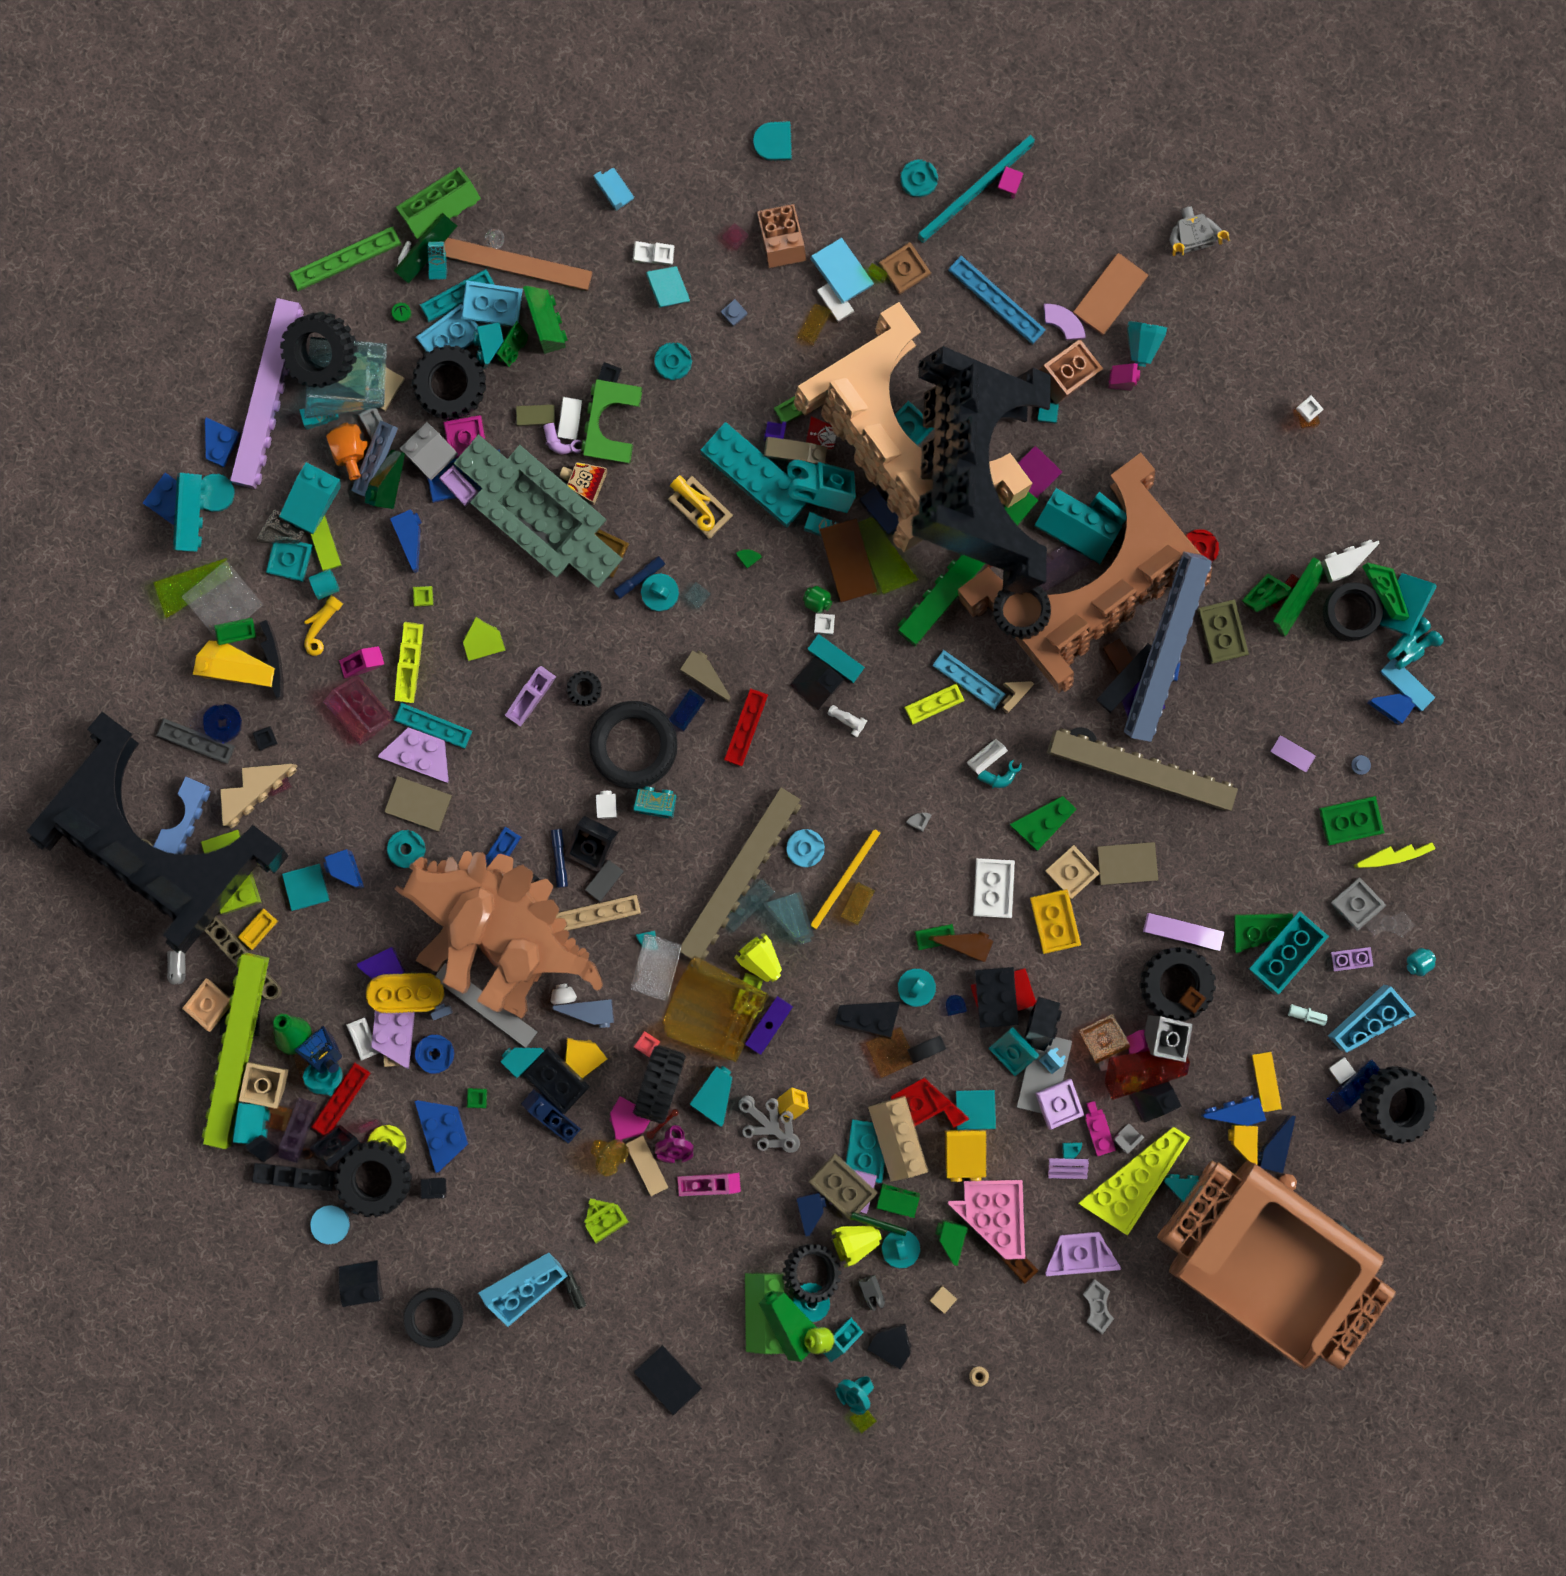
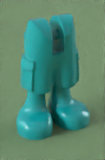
M1423 616L1412 637L1405 634L1401 636L1396 645L1386 655L1390 661L1399 656L1401 652L1405 655L1395 664L1398 670L1421 658L1424 655L1425 648L1429 646L1438 647L1444 642L1442 636L1437 631H1430L1419 643H1416V640L1421 635L1431 629L1430 622Z

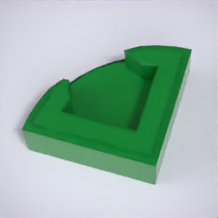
M749 549L736 553L747 569L762 559L758 552Z

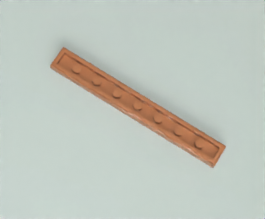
M447 238L444 242L446 258L585 291L589 290L592 271Z

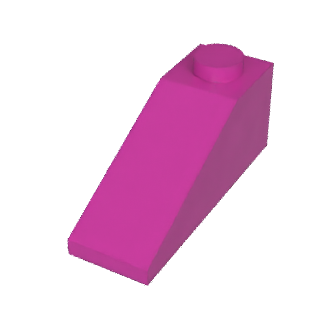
M739 1173L677 1177L679 1196L719 1195L741 1192Z

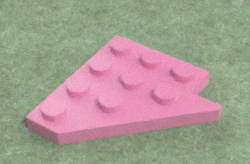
M1022 1180L964 1181V1201H948V1205L1004 1259H1025Z

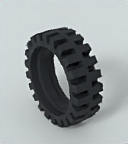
M1041 586L1025 592L1035 596L1041 604L1040 617L1035 623L1027 627L1013 626L1004 617V604L1015 592L1002 588V591L997 593V597L994 600L993 613L999 629L1003 630L1004 634L1007 636L1011 635L1012 638L1019 637V639L1027 637L1029 639L1033 635L1037 636L1040 631L1042 632L1045 629L1051 616V604L1046 591L1044 592Z
M818 1244L802 1245L792 1250L793 1253H789L787 1256L789 1259L785 1260L784 1264L786 1267L782 1271L785 1272L783 1280L787 1283L784 1285L790 1289L788 1291L790 1295H794L795 1299L807 1303H817L829 1299L828 1297L834 1294L833 1291L839 1287L836 1284L841 1281L838 1278V1275H841L838 1267L841 1266L839 1262H836L838 1259L836 1255H832L833 1252L828 1250L827 1247ZM808 1254L819 1256L827 1268L825 1285L815 1293L804 1291L797 1280L798 1264Z

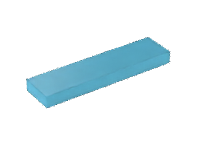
M945 650L942 651L932 665L994 710L1005 696L1004 692Z

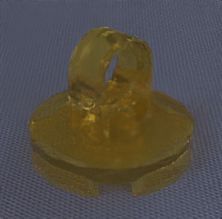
M619 1139L609 1143L603 1140H595L591 1148V1154L597 1158L596 1170L605 1177L611 1176L618 1171L617 1167L620 1163H625L629 1148Z

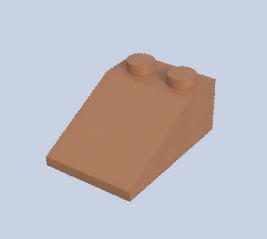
M1079 339L1044 364L1039 370L1051 375L1050 397L1057 405L1103 368Z

